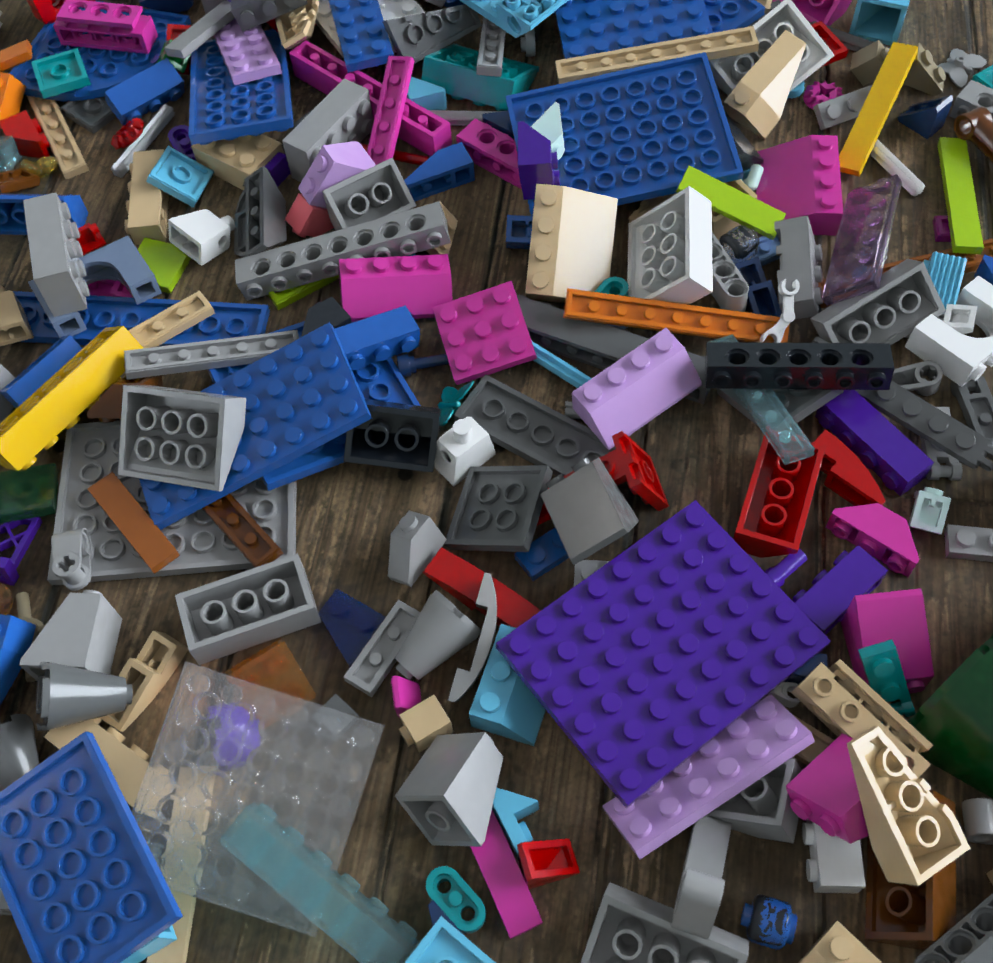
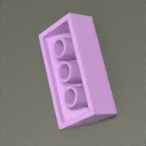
M664 328L572 392V405L574 411L604 446L610 450L615 446L612 439L613 435L623 431L630 436L700 387L702 381L685 347L667 328Z

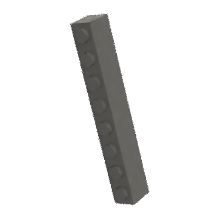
M517 295L531 341L547 351L605 370L650 339L631 333L626 329H619L603 323L563 318L564 310L553 307L548 303L529 299L524 295ZM687 352L702 381V385L684 398L704 405L711 389L706 388L705 356Z

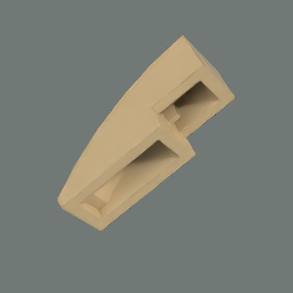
M153 630L137 658L129 657L119 674L120 677L126 678L127 684H132V703L126 704L125 711L99 718L118 731L124 732L164 687L184 658L188 647L166 633Z

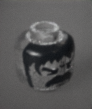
M739 225L722 235L719 242L733 263L736 264L749 260L757 254L759 237L753 229Z

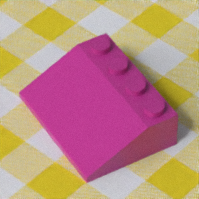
M809 135L757 151L764 160L763 164H761L764 171L758 188L755 190L757 199L786 213L784 220L808 216L813 235L837 236L843 216L838 136Z

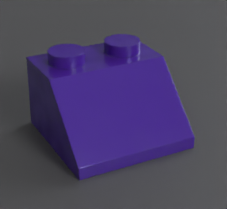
M521 121L518 122V171L523 199L531 200L535 199L536 184L560 186V171L554 170L558 169L557 152H552L551 141Z

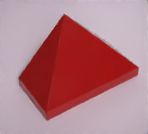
M570 838L521 842L517 845L525 881L529 889L580 873Z

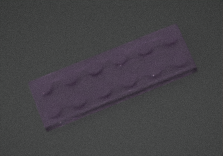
M897 174L888 178H880L873 184L863 188H855L848 193L821 297L827 306L879 289L902 184Z

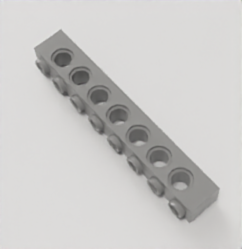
M440 201L236 259V285L248 301L268 295L270 291L276 293L339 275V259L407 256L451 243L447 219Z

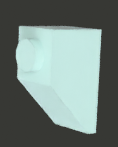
M554 102L531 127L551 141L552 152H557L559 160L565 148L560 106L557 102Z

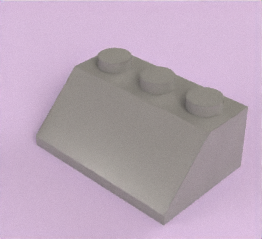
M393 157L322 191L328 215L335 231L416 207Z

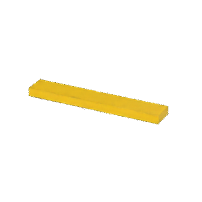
M897 42L892 43L839 155L840 172L860 177L915 60L918 46Z

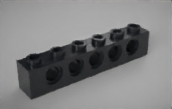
M706 342V388L889 390L895 368L890 343Z

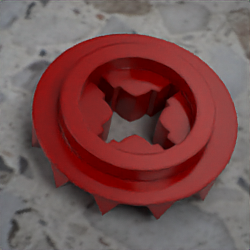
M133 118L131 121H128L113 136L111 145L115 149L128 147L142 134L145 123L140 118Z

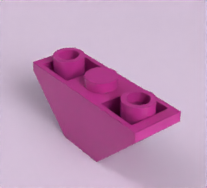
M879 503L835 508L831 513L826 528L831 530L836 537L846 539L855 546L859 545L868 554L885 563L892 571L901 573L906 577L910 576L920 559L905 518Z

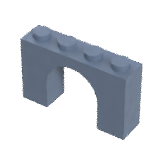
M129 236L123 237L79 258L82 260L87 276L83 277V280L86 281L87 285L99 280H118L127 288L137 305L162 293L155 275ZM31 280L28 282L60 338L67 335L74 336L87 330L78 311L54 317L35 281Z

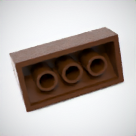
M929 790L938 802L946 804L956 817L955 802L934 790ZM868 836L865 939L889 945L926 950L956 925V859L919 886L888 882L872 849Z

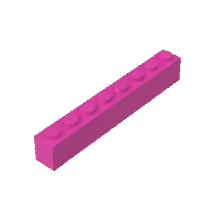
M307 40L289 53L294 75L326 95L343 79L367 88L373 119L375 118L382 83L359 70L348 73L344 61ZM406 98L398 137L429 156H432L442 148L451 146L450 122Z

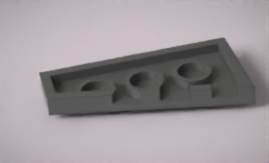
M466 4L382 21L397 55L412 57L415 61L414 64L424 59L425 56L442 49L482 26L477 12Z

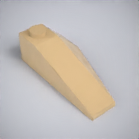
M878 726L870 728L847 743L871 846L888 882L919 886L970 849L954 813L946 804H940L929 791L931 789L930 785L924 778H918L907 766V759Z

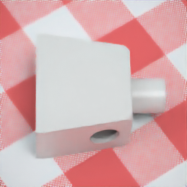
M206 209L168 219L169 242L202 266L229 248L230 231L235 229V222L229 215L218 218Z
M470 416L455 421L453 427L437 440L435 468L453 486L457 485L467 477L470 467H479L496 455L489 434Z

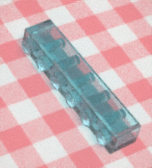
M253 802L247 805L219 839V843L360 963H405L419 945V941L415 938L417 933L410 925L402 920L399 923L395 922L387 915L389 909L385 904L373 896L369 900L359 891L361 886L353 877L347 873H343L342 876L330 867L333 862L327 855L318 849L314 852L303 844L305 838L302 834L291 826L285 829L275 820L277 814L266 804L260 803L257 805Z

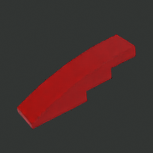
M441 547L422 573L469 609L473 610L476 608L486 616L487 610L476 607V600L484 571ZM492 577L496 593L497 625L499 627L501 624L518 628L541 611L528 600Z

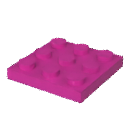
M512 281L432 307L456 385L484 377L485 374L490 375L537 359Z

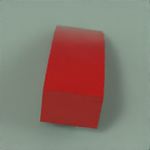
M825 429L813 442L826 446L820 470L827 474L824 485L854 506L875 503L884 505L886 500L866 466L841 440Z

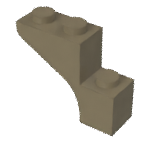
M877 40L852 54L850 71L863 86L875 81L889 52V48L884 47L880 40ZM920 43L915 44L914 46H918V53L903 84L933 96L943 93L944 81L946 80L943 68L938 67L934 63L929 50H925Z

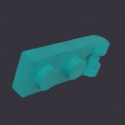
M893 640L858 649L869 686L886 702L899 699L898 702L889 705L900 715H905V717L915 715L916 712Z

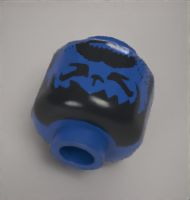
M759 894L755 896L752 904H744L740 925L747 927L746 935L749 941L780 950L786 943L792 944L797 926V915L792 913L791 905L788 902Z

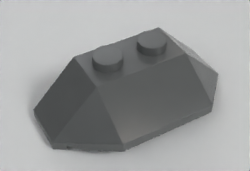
M264 166L245 178L243 183L245 188L240 195L236 208L234 254L241 258L274 249L287 240L286 201L269 171Z

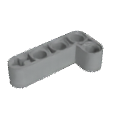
M704 816L693 824L672 916L671 928L706 940L709 939L725 885V880L722 879L732 827L731 823Z

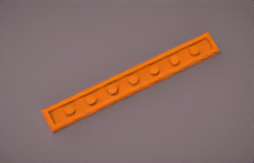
M569 288L566 290L563 318L655 331H662L664 328H667L671 333L745 343L760 341L761 335L773 327L780 319L777 316ZM790 323L786 327L780 343H788ZM767 336L762 343H774V339L772 336Z

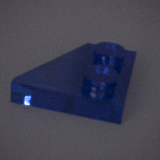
M339 589L334 591L318 613L349 668L386 618L384 615Z

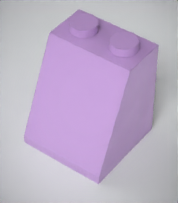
M359 142L323 145L298 189L309 205L327 209L322 193L323 190L376 164Z

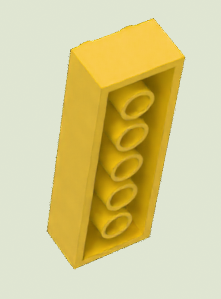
M124 326L103 329L0 423L1 466L15 471L20 469L26 470L31 467L37 460L35 455L43 448L47 450L59 440L57 435L64 428L68 430L77 424L80 420L78 415L86 408L90 410L106 389H109L112 384L122 379L120 376L125 372L124 351L143 348Z

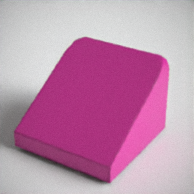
M397 675L392 676L394 708L397 716L400 718V714L422 702L420 686L418 683Z

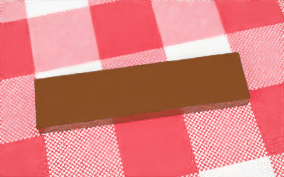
M113 471L87 488L154 574L180 556L175 547L157 525H154L153 520Z

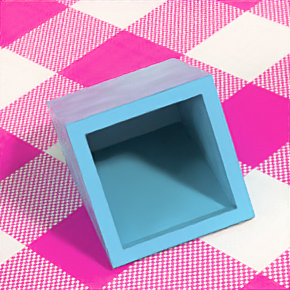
M858 0L849 33L872 42L880 40L882 44L891 46L893 42L898 40L910 0Z

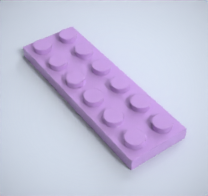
M234 18L213 35L234 85L282 73L280 63L261 25L242 32Z
M770 694L756 703L628 808H625L617 797H614L602 806L637 857L642 859L815 741L812 732Z

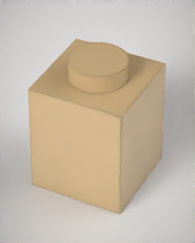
M435 695L430 696L400 714L403 726L399 728V731L406 744L410 746L414 743L419 753L428 748L437 735H446L454 732L449 717Z

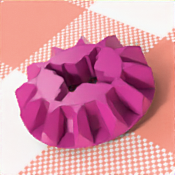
M825 80L823 83L814 81L813 85H807L803 100L809 108L814 110L813 106L842 96V88L835 87V83L828 84Z

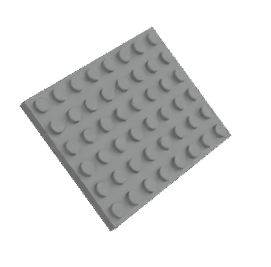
M121 420L106 423L75 424L66 431L53 534L82 528L88 530L92 541V576L90 582L254 568L201 508L161 529L180 556L154 574L87 490V488L113 471L150 517L139 478L118 475ZM260 477L230 493L281 548L283 554L276 560L296 554L297 480L268 491ZM51 548L47 581L51 585H64L62 578L57 577L52 571Z

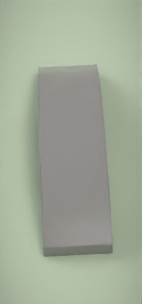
M484 572L476 600V607L487 610L471 670L467 671L460 668L456 670L448 701L457 703L478 679L487 662L494 641L497 624V601L492 576Z

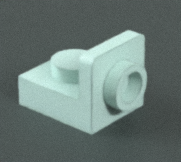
M925 487L924 491H916L913 497L915 502L908 526L941 535L951 498L944 497V491L931 487Z

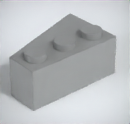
M808 216L774 221L775 231L780 241V245L776 246V255H780V270L777 271L778 286L781 281L786 279L785 288L787 291L792 292V282L797 279L800 288L794 295L795 319L813 317L818 314V304H823L822 289L818 287V283L823 282L821 265L818 266V261L823 260L821 244L816 245ZM778 292L779 306L782 310L783 296Z

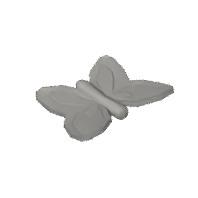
M953 49L947 62L937 66L942 67L944 72L949 74L952 82L957 87L962 88L967 83V73H971L973 69L982 68L987 62L980 55L967 54L963 50Z

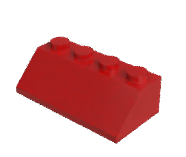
M765 430L733 538L747 554L765 558L796 554L798 552L826 446Z

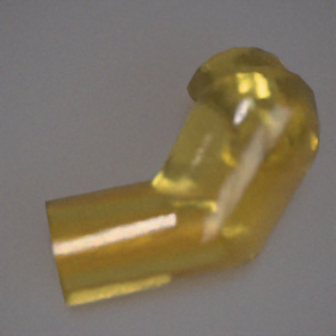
M44 156L36 162L24 159L20 163V168L34 173L40 178L46 177L58 167V162L53 156Z

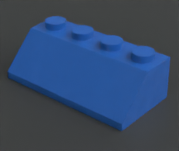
M0 194V234L28 235L23 200L47 194ZM58 195L61 203L66 202L71 214L70 222H76L78 228L84 226L88 210L81 196Z

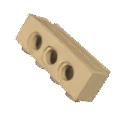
M841 659L835 662L829 669L821 662L791 692L837 737L843 733L855 739L870 728L878 726L907 759V766L918 778L931 765L919 753L928 751L933 745Z

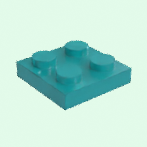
M78 48L31 61L43 98L58 96L61 93L91 85Z

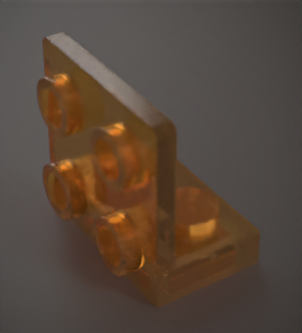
M282 638L225 671L226 677L245 708L249 710L252 719L260 720L262 730L316 697V693Z

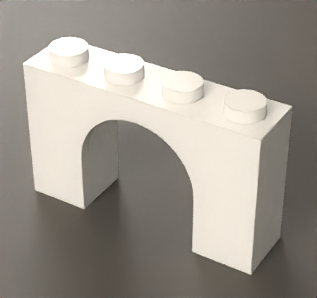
M977 276L962 289L956 305L977 306L975 324L984 331L987 336L986 338H974L961 334L933 314H930L915 326L905 345L908 350L924 361L936 362L940 365L942 373L961 387L971 379L974 381L978 380L986 370L987 365L993 366V285L980 276Z

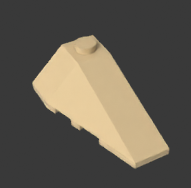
M307 0L306 5L275 18L280 39L285 49H293L305 40L309 41L312 37L320 4L318 0Z
M785 30L726 98L724 110L727 114L765 140L781 119L787 97L789 96L795 74L806 47V42Z

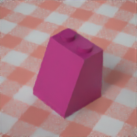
M921 588L855 595L841 620L853 671L869 685L858 649L892 639L898 652L909 694L923 691L934 677Z
M842 733L786 785V789L791 800L790 807L799 818L803 820L809 819L819 825L828 835H836L851 844L869 836L847 747V743L853 740V738Z

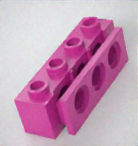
M65 0L53 24L61 45L149 54L158 37L152 16L141 15L143 11L142 6ZM78 7L85 8V11L78 9ZM100 10H107V13H103ZM122 12H129V16L123 14Z

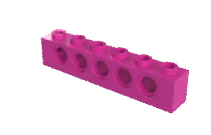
M475 118L456 136L457 143H463L476 165L522 189L515 140Z

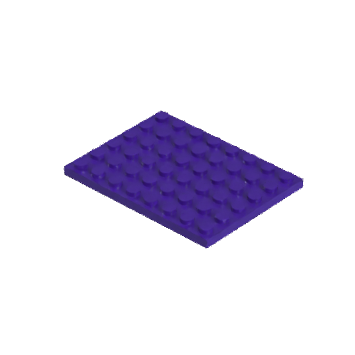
M695 500L496 643V649L624 807L628 808L825 649L831 641Z

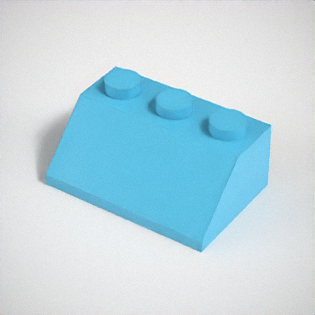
M501 624L469 712L471 727L534 746L546 709L496 649V643L516 629Z

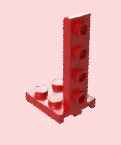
M623 431L613 435L612 439L616 449L599 458L616 485L627 481L631 492L634 495L638 494L646 505L650 504L657 511L669 507L651 456ZM572 471V472H570V473L564 475V478H567L568 476H570L571 474H573V473H575V472ZM543 503L537 526L551 519L545 503Z

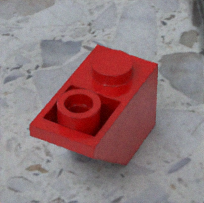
M26 110L0 120V126L15 154L45 160L51 158L46 149L50 147V144L37 119H31Z

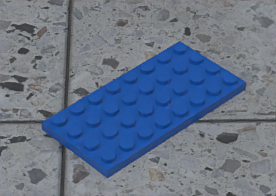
M274 29L264 31L280 63L282 73L234 85L215 39L207 40L191 53L189 138L191 145H207L213 141L223 139L230 141L246 135L259 136L264 132L270 131L283 132L294 127L287 49L282 45L279 32H276Z
M330 322L200 391L246 398L244 431L223 491L139 478L150 517L154 525H157L161 530L372 419L336 331Z

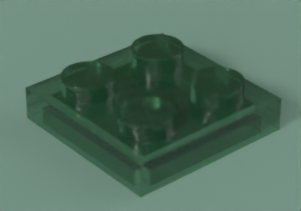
M55 463L32 466L26 470L0 472V523L56 514L59 470Z

